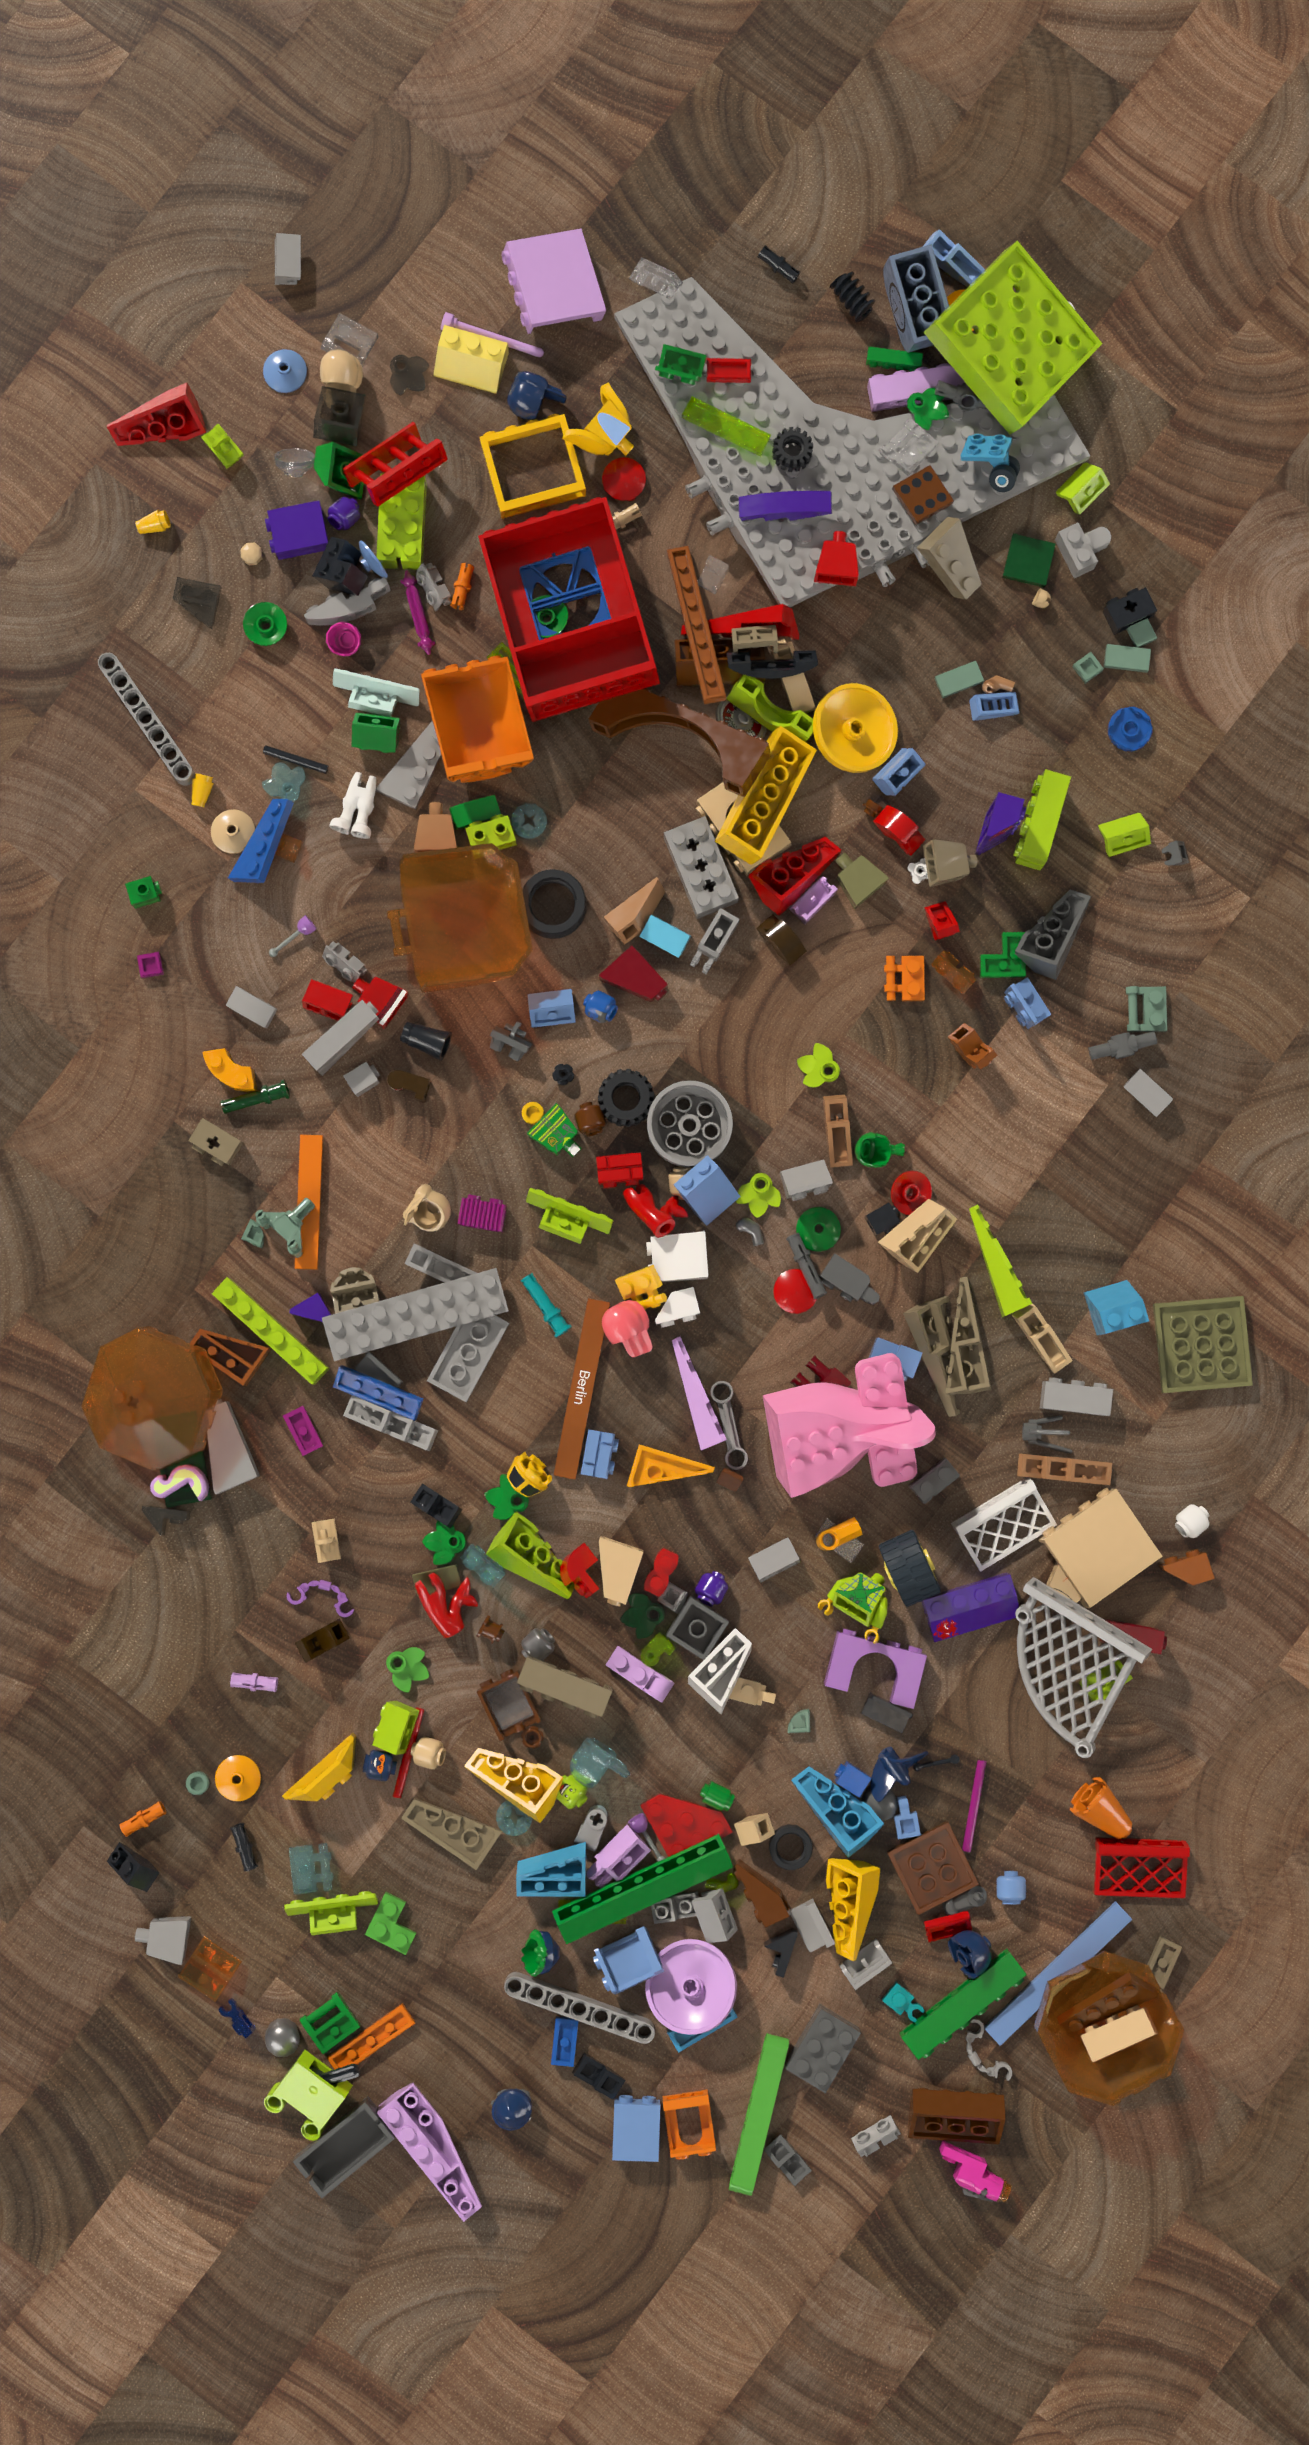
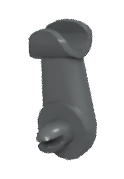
M975 1886L943 1902V1910L947 1915H952L982 1906L987 1900V1893L981 1886Z

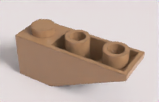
M656 877L647 883L643 888L604 916L610 929L624 945L643 931L648 919L665 894L659 879Z

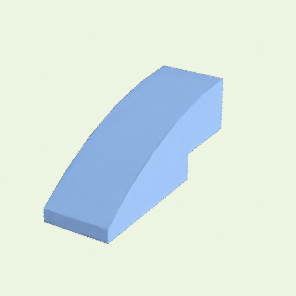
M940 229L934 232L923 245L924 247L932 244L937 265L966 287H969L985 271L959 243L955 245Z

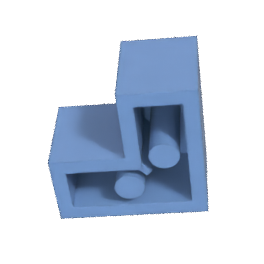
M876 1338L869 1358L893 1353L901 1361L904 1381L913 1379L922 1352Z

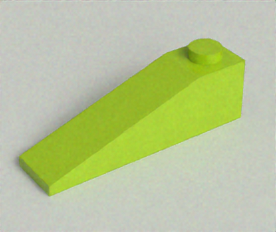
M516 1511L494 1537L486 1555L503 1568L569 1599L575 1584L573 1582L567 1586L563 1584L560 1576L562 1560L557 1559L550 1550L552 1548L551 1545L541 1539L537 1533L539 1530L536 1526Z

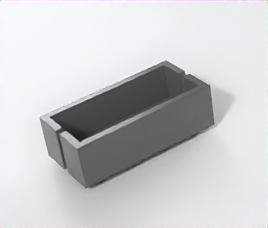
M369 2096L324 2131L319 2139L312 2141L296 2154L293 2163L305 2178L310 2175L312 2170L314 2171L309 2183L321 2199L395 2138V2135L388 2126L379 2118L377 2114L378 2108Z

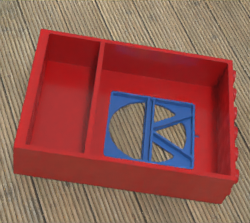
M596 497L581 505L573 504L568 509L561 511H550L547 515L541 517H530L525 522L511 523L502 529L488 530L478 536L524 701L532 722L660 684L606 497ZM573 564L567 589L564 593L543 574L553 566ZM584 568L594 577L597 583L576 589L580 571ZM536 582H539L553 595L531 602ZM600 593L598 613L588 626L566 633H559L549 638L540 637V635L550 636L558 632L541 624L535 612L543 608L561 605L562 602L568 603Z

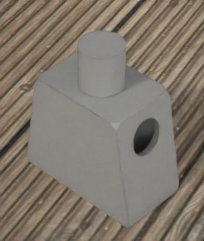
M191 1917L154 1918L150 1923L149 1929L137 1928L135 1942L147 1943L146 1954L182 1965L186 1959Z

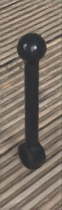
M954 1754L950 1758L923 1764L915 1763L913 1769L918 1772L926 1767L951 1762L958 1764L960 1758Z

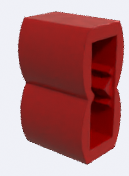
M664 1547L659 1550L654 1559V1568L649 1571L645 1578L644 1590L658 1597L664 1593L668 1585L669 1575L674 1572L678 1564L677 1553Z

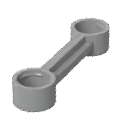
M718 1381L711 1387L710 1394L712 1399L718 1404L723 1432L727 1439L725 1441L728 1451L725 1455V1462L731 1469L739 1470L747 1464L748 1456L740 1446L730 1401L733 1396V1388L726 1381ZM719 1384H725L730 1389L729 1397L725 1400H718L714 1396V1388ZM739 1450L745 1456L744 1463L741 1466H732L729 1463L728 1457L732 1451Z

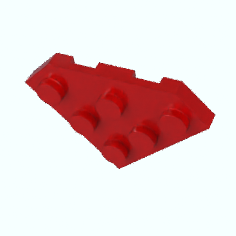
M661 1793L640 1804L668 1857L719 1834L722 1839L733 1833L724 1814L717 1809H711Z

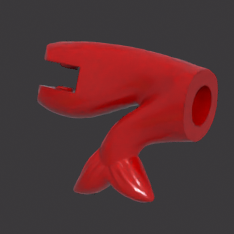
M644 1184L637 1185L636 1191L631 1187L623 1191V1196L631 1210L648 1226L657 1238L669 1234L674 1229L675 1220L671 1216L688 1217L686 1210L679 1206L678 1196L673 1195L658 1210L652 1193Z
M433 1572L428 1575L431 1585L435 1589L433 1593L429 1595L427 1588L421 1580L415 1583V1588L427 1615L443 1638H449L459 1633L465 1627L461 1616V1607L463 1605L478 1607V1602L474 1596L469 1594L471 1584L467 1577L450 1600L447 1610L444 1584L440 1577Z

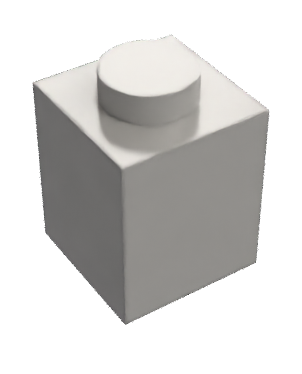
M367 1062L344 1075L345 1080L357 1097L380 1083L377 1079L380 1076L374 1065L369 1067Z

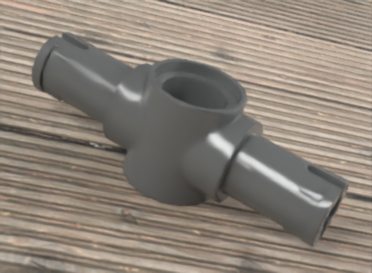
M940 380L938 381L935 395L952 399L953 402L958 403L961 410L969 412L975 408L987 409L966 383L955 386Z
M1130 1032L1110 1037L1111 1040H1107V1043L1088 1047L1091 1060L1108 1056L1121 1059L1135 1055L1138 1049L1157 1044L1155 1032L1137 1036L1134 1034L1130 1035Z

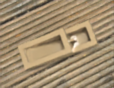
M1034 1304L1012 1314L1026 1337L1054 1374L1073 1361L1051 1326L1046 1323Z

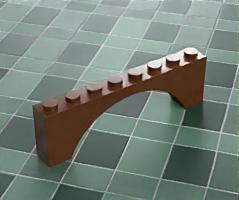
M647 688L599 702L588 718L592 731L610 739L626 730L651 724L672 725L697 734L715 750L720 758L723 767L722 779L725 789L744 798L771 756L769 743L763 738L750 736L742 729L737 730L723 721L713 720L705 713H697L684 704L679 705L672 702L666 696L660 697L653 694Z

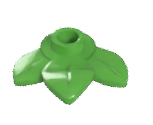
M410 1647L404 1652L395 1651L386 1660L388 1670L393 1673L392 1681L394 1685L403 1692L408 1693L410 1691L412 1680L421 1681L429 1677L427 1667L420 1662L425 1655V1652L420 1648ZM396 1658L402 1661V1665L399 1667L394 1665Z

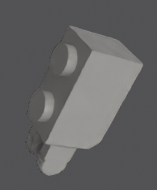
M720 908L700 941L697 953L690 965L695 967L699 963L702 954L709 957V960L703 966L702 972L707 974L714 961L718 960L738 926L740 919Z

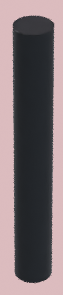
M267 745L263 749V754L324 774L328 772V765Z

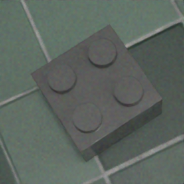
M690 1596L667 1631L666 1636L705 1660L728 1625L729 1620Z

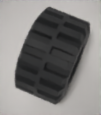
M619 1069L615 1073H610L602 1081L598 1091L600 1109L608 1121L615 1123L616 1126H636L648 1116L650 1106L654 1101L653 1087L649 1083L648 1078L645 1075L642 1076L640 1072H634L631 1069ZM621 1086L635 1088L640 1098L638 1105L629 1111L618 1109L613 1102V1094L617 1088Z

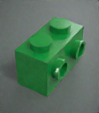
M355 713L352 722L351 747L361 750L371 749L383 753H395L399 742L400 718Z

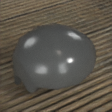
M871 1787L866 1789L862 1797V1802L868 1804L882 1822L893 1818L896 1814L898 1804L892 1789L881 1802H877L874 1799Z

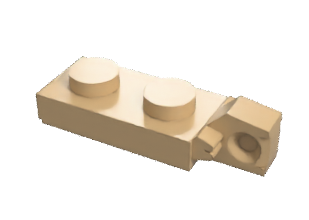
M739 1677L729 1699L761 1706L762 1701L774 1704L776 1694L765 1691L766 1685L761 1684V1682Z

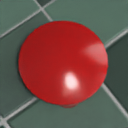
M617 458L611 461L603 471V488L614 499L633 501L645 487V471L637 461L631 458Z
M801 1269L785 1271L774 1284L775 1301L780 1308L788 1313L799 1314L806 1312L817 1300L813 1298L814 1296Z

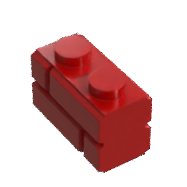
M641 1152L596 1157L599 1185H603L604 1189L616 1188L617 1183L625 1182L626 1186H637L639 1181H643Z

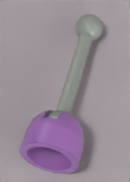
M306 915L299 920L297 924L298 930L276 948L269 950L271 957H276L278 951L299 934L309 935L317 929Z
M644 1813L631 1818L628 1821L629 1826L634 1832L644 1835L657 1857V1862L665 1859L664 1856H661L646 1831L648 1821Z

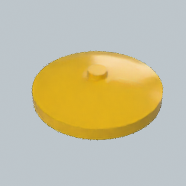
M849 683L836 687L820 700L813 717V733L819 750L831 764L843 771L863 773L875 769L890 757L895 748L898 726L894 711L889 702L878 691L869 686Z

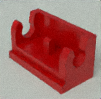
M311 979L302 999L304 1009L339 1021L350 1011L353 995Z

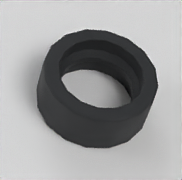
M787 1824L774 1831L775 1835L771 1836L769 1840V1851L772 1860L777 1866L785 1870H796L808 1863L812 1855L813 1846L809 1835L803 1828ZM787 1834L799 1836L804 1844L802 1855L793 1861L783 1859L777 1850L780 1838Z

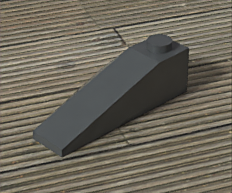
M1070 889L1053 905V909L1048 914L1042 916L1031 930L1028 929L1023 934L1015 954L1035 973L1056 980L1069 954L1091 896Z

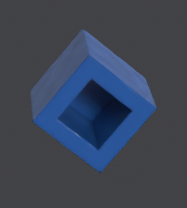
M848 1761L844 1765L840 1764L834 1773V1776H836L835 1782L859 1798L872 1779L870 1775Z

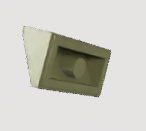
M457 1564L412 1574L414 1585L421 1580L429 1594L435 1591L428 1578V1575L433 1572L440 1577L445 1590L461 1585Z

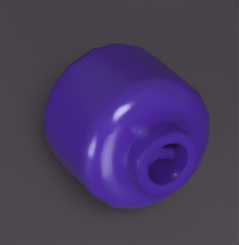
M340 497L328 509V521L337 530H349L360 518L359 504L353 498Z
M713 1571L712 1574H703L695 1588V1593L698 1596L697 1599L710 1607L720 1604L728 1590V1584L724 1581L725 1577L716 1571Z

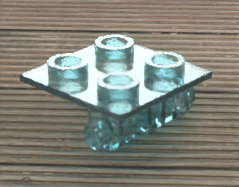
M472 1543L460 1558L468 1569L474 1570L480 1575L479 1577L482 1582L494 1588L506 1574L503 1571L504 1568L497 1562L492 1564L493 1559L489 1561L487 1555L483 1556L485 1551Z

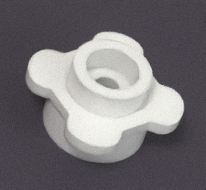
M922 858L920 862L908 865V871L911 872L912 881L915 884L928 879L925 858Z

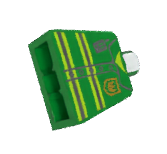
M557 1103L527 1132L531 1139L556 1156L565 1150L574 1158L582 1149L573 1140L579 1134L578 1130Z

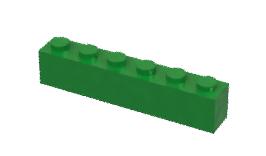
M1006 1948L991 1960L985 1972L974 1979L968 1978L899 2034L918 2060L922 2057L925 2059L934 2052L933 2048L939 2043L945 2044L952 2038L953 2032L967 2027L972 2017L976 2014L980 2016L986 2012L990 2003L994 2000L996 2002L1001 2000L1007 1994L1005 1991L1012 1986L1014 1988L1019 1986L1024 1981L1023 1977L1027 1974Z

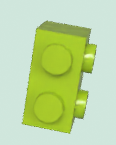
M503 814L491 817V821L484 823L476 821L469 824L468 828H465L474 858L517 845L508 815L503 817Z
M399 1701L386 1702L380 1713L381 1720L379 1726L376 1727L373 1734L374 1741L372 1745L394 1755L405 1754L420 1710Z

